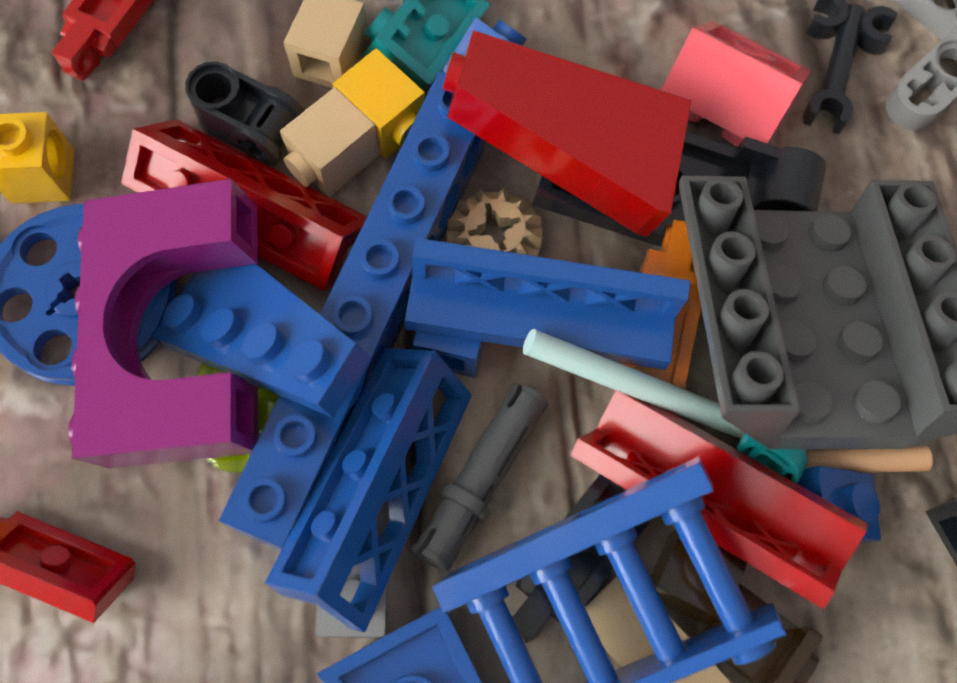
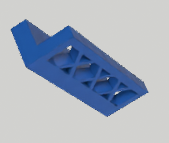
M415 237L412 252L413 278L405 316V329L523 348L529 332L532 329H536L618 363L665 370L671 363L675 318L689 299L690 280Z
M384 349L265 581L266 585L282 596L317 604L352 630L366 632L472 397V394L435 350ZM437 388H439L446 399L436 420L433 421L432 399ZM415 441L416 464L410 476L407 477L405 456L411 443ZM388 501L389 522L383 535L378 537L376 517L383 502ZM359 564L361 582L351 603H349L340 594L353 566Z

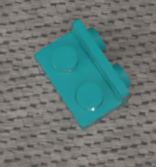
M403 0L404 2L394 14L384 7L364 32L372 42L361 57H366L377 48L424 91L448 62L452 52L455 51L474 19H480L490 6L487 0Z

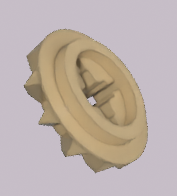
M504 187L499 192H485L480 188L475 196L466 201L459 199L455 212L451 219H448V243L500 251L498 243H494L490 235L480 236L485 231L487 216L491 215L492 220L495 219L499 227H510L504 233L503 251L538 256L542 245L541 216L536 215L527 197L520 199L513 196Z

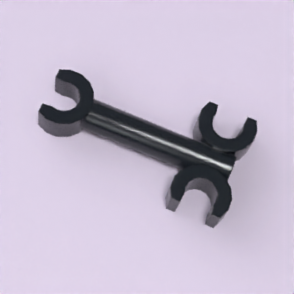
M846 0L816 1L813 11L826 14L828 17L815 14L808 26L807 34L820 40L836 36L823 88L814 94L804 110L802 118L805 125L810 126L820 110L828 111L834 116L835 124L832 133L840 134L848 124L854 109L852 102L845 95L857 45L866 53L873 55L883 54L891 41L892 35L881 33L876 29L888 32L898 14L892 8L875 6L866 12L865 8L860 5H848Z

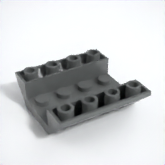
M681 176L678 185L722 419L768 449H905L957 433V246L933 181L871 180L851 212L753 210L746 177Z

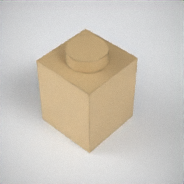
M356 0L303 1L283 42L294 77L333 88L332 83L360 61L361 55L369 41V38L364 34L368 29L363 2Z
M335 87L280 130L288 153L284 158V163L289 171L305 187L314 183L328 197H331L380 156L375 124Z

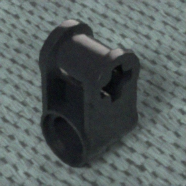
M217 61L205 62L196 66L188 74L185 81L186 94L199 124L207 134L240 149L248 156L266 165L273 166L277 164L281 157L279 148L283 144L280 130L305 111L298 101L281 89L267 86L232 69L227 64ZM218 98H226L224 101H221L219 103L210 104L212 101Z

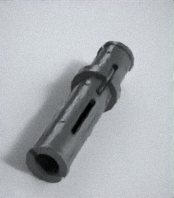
M520 383L512 384L503 400V404L487 426L461 472L452 484L446 483L439 493L442 501L430 523L411 549L422 560L445 573H449L461 547L477 522L484 523L491 510L487 505L492 499L495 490L507 474L532 428L539 420L543 411L546 410L548 402L540 393L529 386L524 385L522 387Z

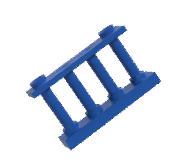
M699 456L448 573L432 586L444 613L464 604H467L471 614L479 613L511 683H543L504 601L509 596L506 585L527 575H530L534 585L542 583L588 680L586 683H673L729 658H732L736 665L758 660L774 650L776 647L774 639L786 635L780 615L773 602L750 611L700 512L706 507L701 496L713 491V483ZM661 515L665 525L674 524L723 623L684 641H681L633 543L639 537L634 527ZM593 545L599 555L607 554L654 651V654L617 670L614 669L568 573V570L573 567L569 556Z

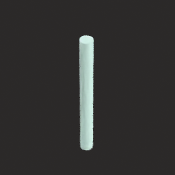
M532 329L525 339L523 345L524 355L741 439L744 432L722 419L718 402L536 329Z

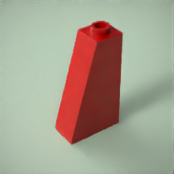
M474 30L472 31L465 55L452 52L442 90L453 93L447 118L636 234L648 237L671 214L692 100Z

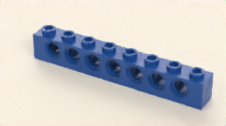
M438 72L320 312L322 317L361 347L371 357L334 418L279 396L218 520L237 533L277 550H282L384 349L394 347L402 330L413 278L412 252L415 237L442 242L447 232L448 219H451L459 199H462L486 147L487 142L447 118L453 93L442 90L446 76L444 72Z

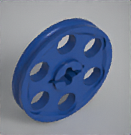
M84 204L61 206L38 214L17 227L0 244V353L27 374L48 383L64 386H75L72 357L77 349L78 313L75 307L74 296L70 291L74 286L80 284L81 252L78 245V233L83 226ZM43 240L56 242L57 250L55 256L48 263L40 266L28 265L27 255L34 244ZM176 279L163 287L154 296L142 316L137 339L141 362L159 344L152 336L163 320L166 307L177 297ZM18 294L31 295L33 300L32 308L26 317L17 322L4 321L2 316L3 308L10 298ZM59 335L71 338V352L65 360L55 365L43 364L41 350L49 339Z

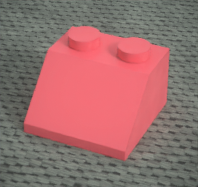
M710 21L692 28L661 90L692 100L688 120L700 123L701 119L705 118L722 127L720 135L728 142L739 146L745 137H749L768 144L809 78L812 70L715 21Z

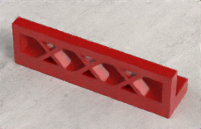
M178 119L133 128L121 184L139 193L232 179L257 204L258 256L323 291L334 286L347 250L354 245L367 216L309 186L305 187L299 181Z
M616 390L597 428L579 437L570 454L573 458L626 490L699 456L713 483V491L701 496L706 507L700 512L716 544L822 609L826 607L834 594L843 569L867 532L869 525L675 414Z

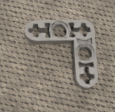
M892 0L942 39L903 75L886 99L888 116L903 129L915 131L928 127L957 100V77L946 73L941 68L939 62L943 58L957 61V0H953L956 6L955 9L941 8L932 0ZM925 86L933 91L929 98L918 106L910 101Z

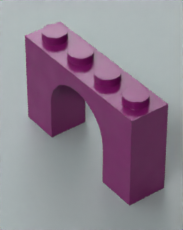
M232 179L85 200L83 226L78 233V245L81 252L80 287L75 294V307L78 313L77 349L72 357V371L75 377L74 414L70 418L68 427L69 439L72 444V459L110 469L251 454L259 439L258 387L232 372L152 380L141 363L137 339L140 322L147 306L154 296L173 280L194 272L258 264L257 204Z

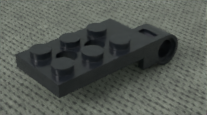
M686 131L676 183L678 195L674 196L671 214L648 237L634 233L542 175L532 205L662 247L666 225L671 224L673 219L685 221L678 185L681 176L746 177L753 210L813 212L818 211L827 164L819 154L805 148H779L749 137H745L738 148Z

